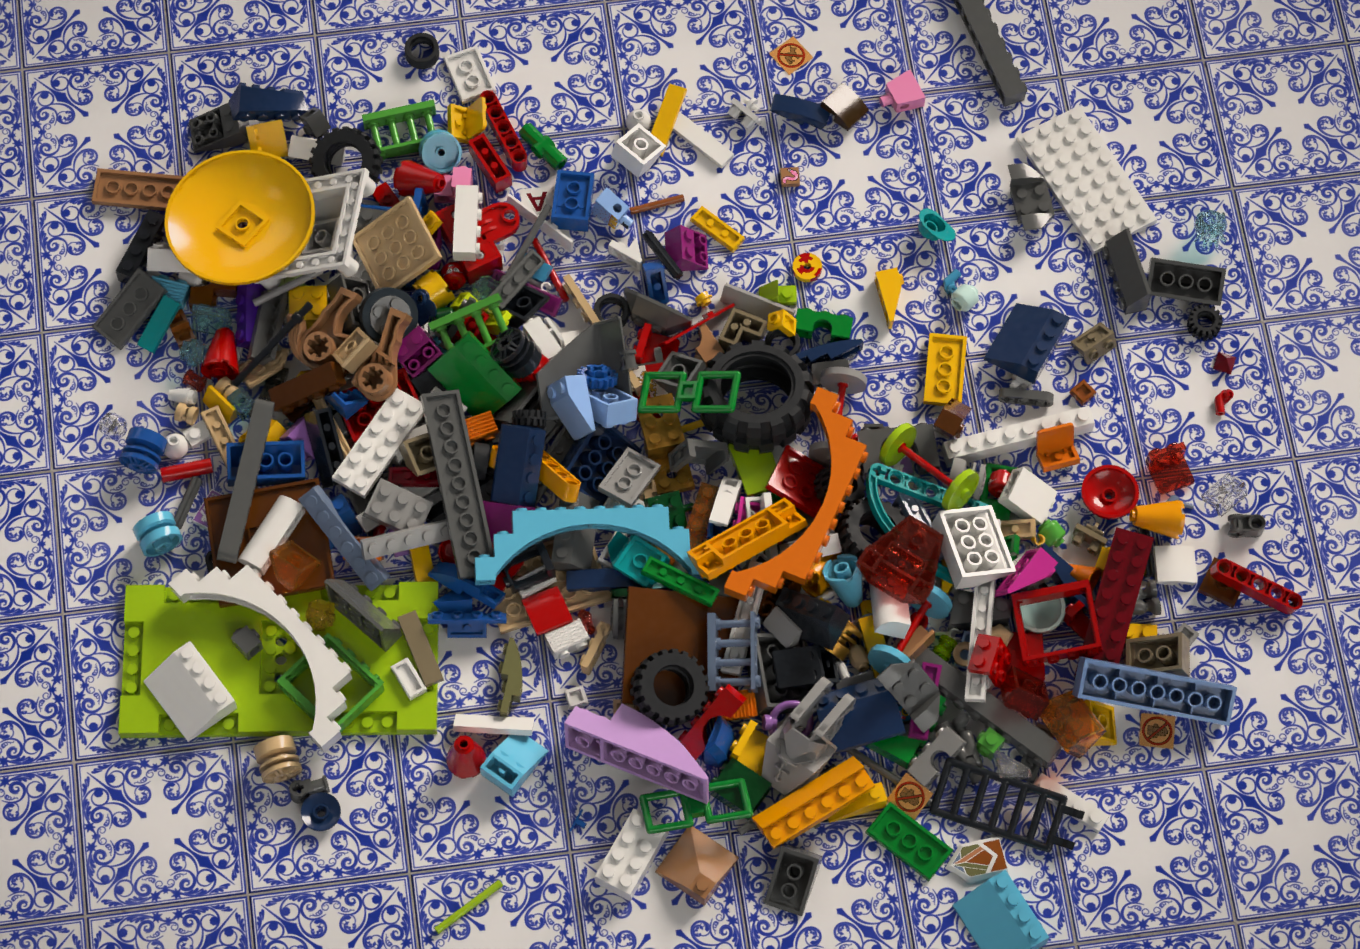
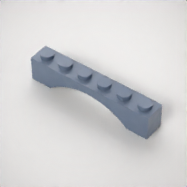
M319 485L313 487L298 499L370 591L377 588L391 576L376 558L363 559L360 543L346 527L330 498Z

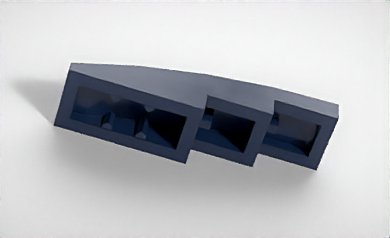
M862 339L842 340L806 349L796 355L811 369L812 363L846 359L863 350L864 342Z
M1043 543L1036 547H1042L1058 562L1054 567L1056 569L1055 572L1050 576L1055 585L1077 581L1070 575L1073 567L1049 546ZM1082 594L1066 597L1073 604L1080 600L1085 605L1083 613L1089 611L1087 599Z
M614 568L566 571V590L569 592L588 590L589 592L609 590L611 592L614 589H627L629 586L644 588Z

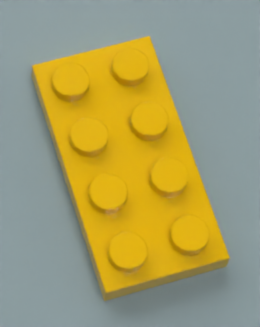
M929 333L923 404L945 406L951 398L962 403L967 336Z

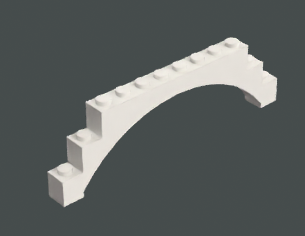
M247 564L232 578L225 570L221 571L218 567H215L202 579L194 571L190 573L185 569L168 584L171 591L183 603L188 600L202 599L236 603L265 615L286 631L307 659L314 681L316 708L313 730L309 732L311 740L325 753L342 738L340 733L341 727L334 719L347 709L345 703L347 699L339 690L352 679L351 668L346 662L341 663L337 659L339 657L332 648L328 649L324 645L326 642L319 634L315 636L311 632L313 630L306 621L302 622L299 619L300 615L293 607L289 609L285 598L281 594L277 596L273 592L275 590L268 581L264 582L261 579L262 575L255 567L251 569Z

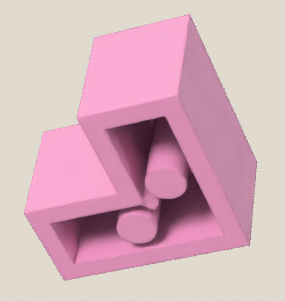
M466 166L453 167L452 175L443 173L446 185L441 192L434 193V202L454 204L456 185H473L472 168Z

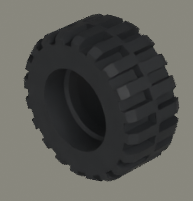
M343 126L342 129L338 127L333 128V132L330 133L326 131L323 134L324 138L317 139L315 142L317 143L316 148L312 147L311 150L313 157L309 158V164L312 165L310 172L314 177L332 174L331 161L336 152L344 147H354L361 153V168H366L369 171V177L378 184L380 181L378 176L383 172V168H381L383 158L380 156V148L367 134L359 129Z
M867 497L864 500L858 499L850 504L838 519L834 533H838L842 549L841 554L855 555L861 563L862 573L867 571V574H875L876 572L878 574L889 571L905 555L879 526L871 511ZM880 499L889 519L901 534L911 542V534H909L911 529L909 524H906V517L900 514V510L897 507L891 506L892 503L888 501L883 502V499ZM859 525H868L879 531L885 541V547L869 543L862 536Z
M678 649L660 650L644 659L635 669V675L631 678L630 682L633 685V688L630 689V696L635 698L632 701L634 707L638 705L640 709L638 712L647 716L661 727L664 725L674 727L686 723L701 712L702 706L708 700L706 694L709 693L710 686H706V682L709 679L708 675H703L702 673L705 670L703 665L698 666L696 664L698 659L694 656L690 658L688 657V652H678ZM664 670L672 671L683 680L686 694L682 703L670 706L660 701L656 696L653 683L655 676L659 672Z

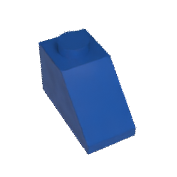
M661 261L642 264L648 296L660 303H668L669 296L664 267Z

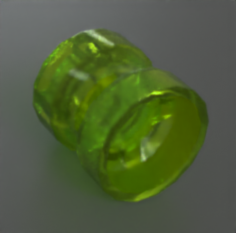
M941 635L938 645L934 646L932 652L948 662L951 658V652L958 643L947 635Z

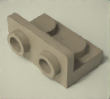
M1101 322L1071 341L1072 347L1083 355L1087 365L1117 346L1114 332Z

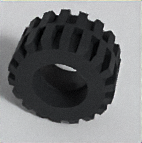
M831 464L819 471L815 476L814 485L816 487H814V491L817 493L816 497L820 499L821 504H823L828 490ZM861 473L857 480H853V490L850 497L846 496L844 500L846 505L843 512L850 504L865 497L864 491L866 486H864L865 481L862 479Z

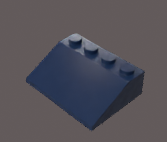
M1016 303L985 355L984 360L1035 384L1065 333L1070 317L1054 309Z
M594 421L596 431L579 440H575L560 464L581 482L579 492L600 501L599 506H603L608 496L598 491L600 483L627 447L638 453H641L642 449L614 426L612 428H604L601 424Z
M877 678L831 691L828 695H824L818 703L816 714L819 724H821L845 694L848 693L856 698L855 705L853 706L854 709L844 716L842 726L830 741L838 747L834 754L906 733L896 699Z

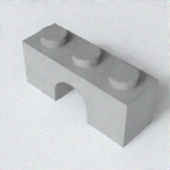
M948 726L939 729L935 734L937 738L932 743L928 742L923 747V753L920 757H915L909 763L910 768L907 771L924 787H929L941 774L934 766L936 754L944 751L950 757L955 758L967 745V742Z

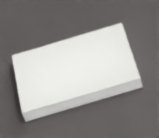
M477 45L443 57L462 105L477 100L483 91L490 90L497 93Z

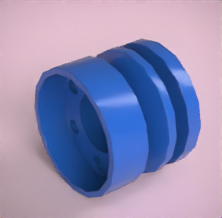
M130 428L125 440L126 446L123 447V453L119 457L120 463L138 473L156 474L159 469L158 465L161 463L160 456L164 454L168 443L167 439L147 428Z

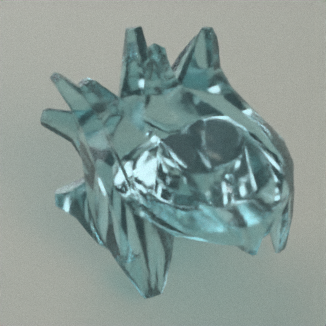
M1204 210L1198 213L1194 226L1197 237L1194 242H1197L1202 237L1204 248L1207 245V241H1209L1210 246L1214 242L1216 249H1218L1219 239L1226 243L1224 238L1227 227L1225 213L1222 212L1221 214L1214 210Z

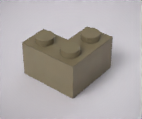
M733 307L718 338V343L727 352L726 349L729 346L742 342V340L750 343L751 340L763 341L767 333V321Z

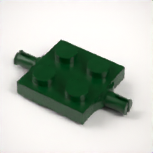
M679 490L643 499L645 507H652L655 504H662L663 507H668L670 529L676 526H682L684 529L688 528L685 512L693 511L695 507L688 508L694 506L693 503L683 505Z

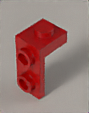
M1079 600L1075 604L1071 603L1065 609L1066 613L1063 621L1084 640L1090 619L1083 613L1085 605Z

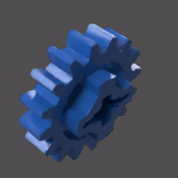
M590 364L577 369V375L586 376L587 387L591 390L613 388L614 385H617L618 380L616 370H610L611 367L603 364Z

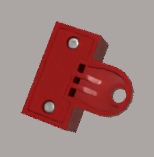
M498 202L482 209V220L478 221V226H481V237H477V243H480V254H476V261H456V263L461 265L469 285L492 275L495 269L503 270L502 256L495 244L512 236L519 228L520 216L518 210L513 205L506 202ZM455 203L435 212L443 222L440 226L441 236L452 256ZM508 213H512L515 215V217L510 220L506 219L504 216Z

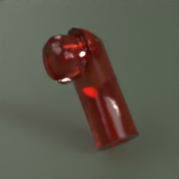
M584 609L580 610L578 618H580L586 632L593 634L595 627L592 622V614Z

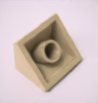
M357 327L332 356L343 368L353 374L378 348V345Z

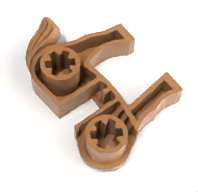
M340 287L334 299L322 310L319 318L308 330L305 320L300 324H296L288 333L289 345L294 356L310 369H315L330 361L338 363L332 354L350 336L342 334L345 319L353 308L361 303L363 297L358 293ZM390 307L378 348L357 369L351 382L369 400L375 402L389 398L397 388L398 352L402 345L403 334L412 321V317L407 313ZM292 313L286 315L287 323L291 320Z

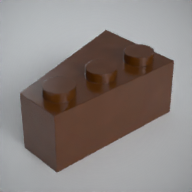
M951 398L935 421L934 431L950 440L960 438L965 428L963 424L972 408Z

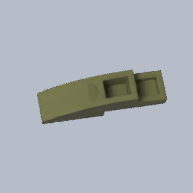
M511 637L508 644H504L503 655H505L504 662H500L498 673H501V679L504 681L502 685L504 696L503 700L499 699L497 711H500V716L509 717L512 701L520 703L522 696L523 677L521 659L515 640Z

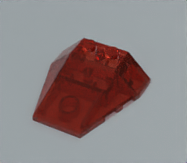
M909 515L888 533L879 537L872 545L867 546L857 560L856 565L868 583L899 602L924 605L934 588L944 535Z

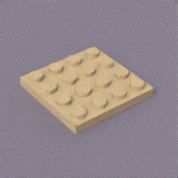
M409 196L357 232L353 240V245L376 289L382 287L400 289L443 258L413 199Z

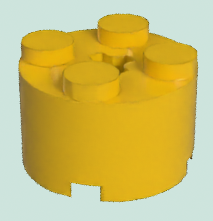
M433 269L412 285L415 290L425 289L429 293L430 300L434 302L436 309L444 308L455 299L452 291L447 292L448 285Z

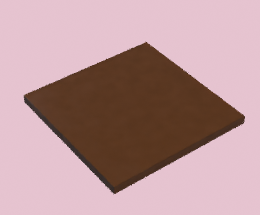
M319 478L255 489L239 556L280 495L287 496L300 503L298 500L313 487L320 486ZM232 493L203 498L213 567H218L221 571L225 570L232 578L245 565L238 561L234 564L217 560ZM306 509L305 514L265 575L261 577L264 582L268 581L275 590L273 592L277 596L281 594L285 597L326 589L324 581L326 579H335L329 538ZM218 600L220 608L239 605Z
M629 586L627 588L621 704L633 705L632 701L635 698L630 696V689L633 688L630 682L631 678L635 675L634 671L644 659L660 650L678 649V652H688V657L694 656L698 659L696 662L698 666L703 665L705 669L702 671L703 675H708L707 613H716L721 620H734L739 599L717 596L713 606L710 608L677 591ZM721 628V630H718V638H721V640L729 639L732 628ZM722 647L721 650H718V657L724 659L727 647ZM719 669V677L739 678V676L724 674ZM664 670L655 676L653 683L654 691L660 701L670 706H676L683 702L686 689L683 680L676 673ZM732 686L738 691L739 686ZM707 693L708 700L706 704L708 701L713 703L714 694Z

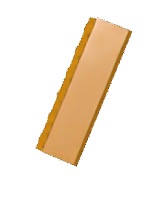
M783 498L687 551V555L701 578L706 577L710 581L722 573L733 569L740 563L751 559L756 554L767 550L774 544L783 541L790 535L799 532L807 527L808 524L806 519L796 512L795 505L786 498Z
M852 756L755 815L752 819L774 850L788 840L792 841L858 800V797L875 788V784L864 769V766Z

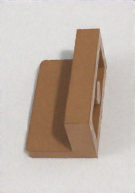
M920 625L915 630L902 653L910 660L916 659L935 641V631L932 629L928 632Z

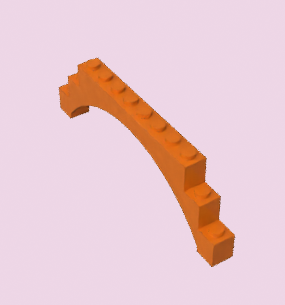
M817 387L810 402V410L816 413L824 429L831 456L829 486L818 514L804 534L781 554L749 569L738 572L732 570L724 586V594L746 602L748 597L753 596L756 589L755 586L776 594L778 588L782 589L785 578L804 586L808 580H812L815 572L813 570L815 563L819 564L823 555L820 552L823 546L827 547L830 540L828 535L831 530L836 528L838 523L836 517L838 513L842 514L846 505L844 500L846 496L850 497L853 490V480L858 479L861 472L859 467L861 463L865 464L869 455L866 444L851 439L855 430L853 420L837 414L841 406L838 394Z

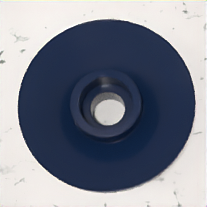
M324 792L310 795L301 807V818L304 824L314 831L331 829L337 824L341 816L338 800L331 794ZM320 811L325 812L323 817L318 816Z

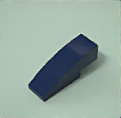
M780 94L774 95L769 110L800 125L807 123L820 130L827 125L830 115L820 104Z

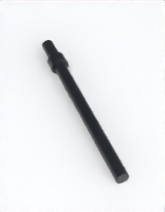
M307 302L299 311H296L291 316V320L238 374L232 383L238 387L295 325L300 324L305 319L304 316L313 308V305Z

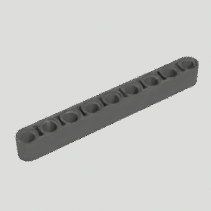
M255 399L218 549L217 560L237 563L275 402Z

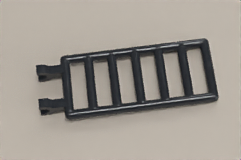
M951 757L945 760L929 809L932 815L1044 852H1050L1053 844L1073 850L1075 842L1056 836L1063 814L1083 820L1085 814L1084 811L1066 806L1068 800L1066 795ZM953 766L962 769L963 772L949 812L940 809L939 804L951 767ZM974 773L982 776L970 816L967 818L958 815V811L970 774ZM992 779L1001 782L989 822L985 824L976 820L989 780ZM1010 785L1019 788L1020 792L1006 831L997 828L996 824ZM1029 791L1038 794L1039 798L1027 836L1024 837L1015 834V830ZM1050 798L1059 802L1046 843L1034 840L1046 800Z

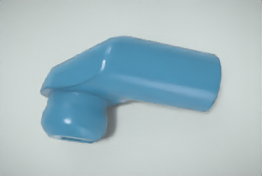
M954 269L943 280L944 291L949 295L957 289L955 281L961 277V273L957 269Z

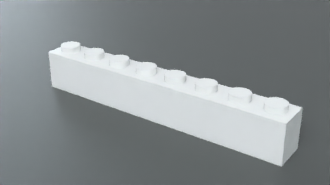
M1085 406L945 441L942 446V454L946 467L949 468L952 467L954 457L964 459L969 463L1036 446V433L1044 428L1073 423L1074 436L1093 431L1095 421L1090 407Z

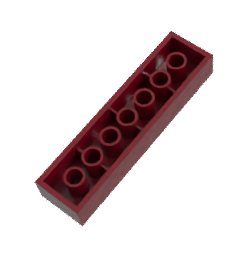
M1116 527L1094 604L1103 652H1099L1095 656L1082 655L1081 657L1119 664L1154 537ZM1091 620L1083 646L1095 643Z

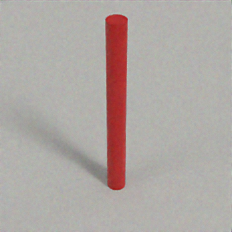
M534 238L532 244L537 254L546 261L545 263L551 265L538 238ZM553 268L549 277L560 298L563 299V303L569 301V297Z

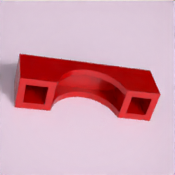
M730 684L725 688L721 686L714 694L717 698L713 703L708 701L702 709L704 714L701 717L697 715L690 723L692 728L689 732L684 730L678 738L695 761L705 750L709 740L707 736L708 721L716 716L731 718L747 699Z

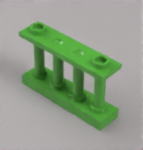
M434 99L362 115L364 130H371L373 140L381 150L380 156L383 158V161L387 158L419 152L418 148L421 139H418L414 119L425 118L428 132L435 130L432 115H436ZM405 121L407 122L411 141L400 143L396 123ZM388 125L393 145L382 147L378 127Z
M499 293L428 323L431 331H436L440 334L447 351L453 346L446 331L448 329L447 326L451 324L457 325L460 335L463 337L467 333L464 319L470 316L476 321L485 342L484 346L487 349L492 348L495 340L492 341L481 316L483 314L482 311L488 308L492 310L501 333L508 329L499 310V303L503 302Z

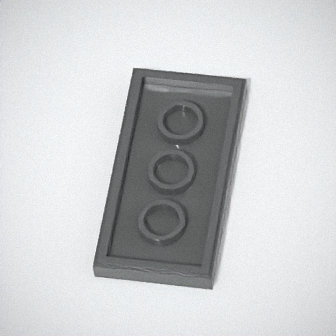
M138 268L92 327L114 346L122 350L168 291Z

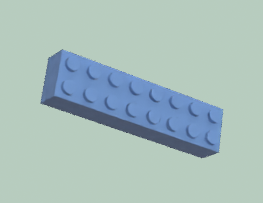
M1080 656L1072 695L1092 701L1230 726L1237 687Z

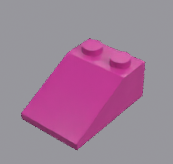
M1042 547L1026 551L1014 566L1016 572L1006 576L995 590V597L1010 594L1046 577L1049 578L1056 569L1054 567L1058 562Z

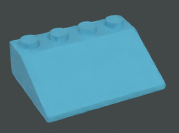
M1006 870L988 879L952 905L980 949H1039L1048 942V934Z

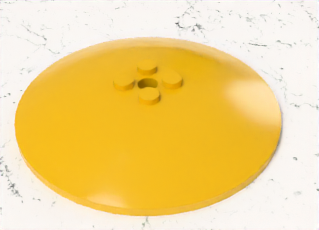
M237 150L222 153L195 166L176 185L169 198L165 212L166 238L177 260L184 268L197 277L222 285H247L278 274L288 267L304 250L311 237L315 223L314 198L302 174L284 159L270 153L255 150ZM241 222L248 223L245 228L238 227Z

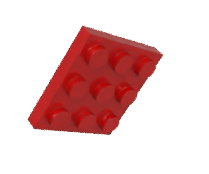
M786 445L765 488L782 499L786 498L795 507L814 518L822 505L820 499L816 497L817 493L814 491V487H816L814 480L816 479V474L825 467L793 447Z

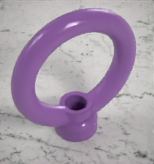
M784 701L778 704L771 711L770 715H763L762 729L768 730L769 734L772 735L777 728L778 715L788 708H796L800 701ZM813 714L807 721V727L801 732L806 737L810 735L813 729Z

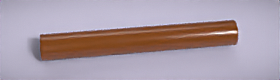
M683 194L631 207L629 210L630 214L633 215L683 202L685 199Z

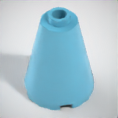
M852 554L837 555V559L833 561L831 559L828 560L822 571L825 580L847 607H857L863 601L860 561Z

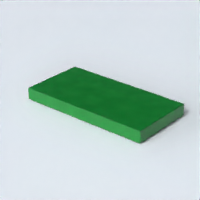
M891 802L888 803L865 832L928 882L953 852L951 847Z

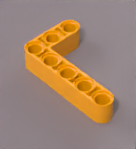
M498 445L492 446L488 465L494 469ZM543 449L539 480L561 500L569 503L576 502L581 482Z

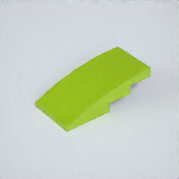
M729 443L727 448L739 480H742L746 497L768 492L769 490L765 487L776 466L772 452L759 454V450H749V454L736 451L734 445Z

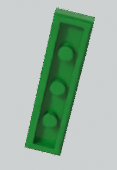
M652 556L648 558L641 571V575L710 608L720 593V589Z

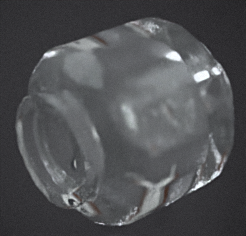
M109 412L100 419L99 430L106 437L118 440L126 434L127 422L120 415Z

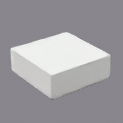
M583 685L564 690L570 710H573L575 706L580 708L589 705Z

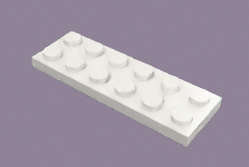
M396 388L395 392L386 399L332 476V480L365 499L398 452L402 442L408 438L424 415L421 401Z

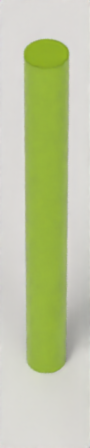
M497 880L435 926V931L440 934L503 887L501 881Z

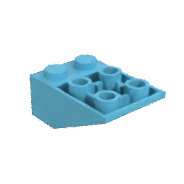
M509 735L480 766V772L483 777L513 797L549 751L529 736Z

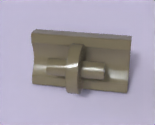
M1096 522L1094 526L1088 523L1086 526L1077 523L1073 531L1071 543L1077 547H1080L1083 541L1089 543L1087 551L1096 556L1102 547H1106L1108 539L1103 537L1104 532L1098 529L1100 523Z

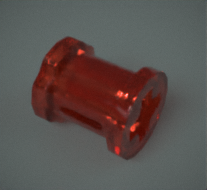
M189 369L185 373L182 383L196 388L197 392H201L206 386L208 378L205 376L201 377L194 373V370Z

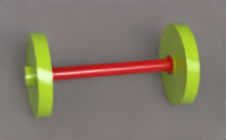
M909 423L901 424L888 436L883 444L879 455L880 462L891 467L906 455L948 486L942 500L943 509H961L975 492L979 483V474L972 469H967L959 474L954 481L910 449L916 438V428Z

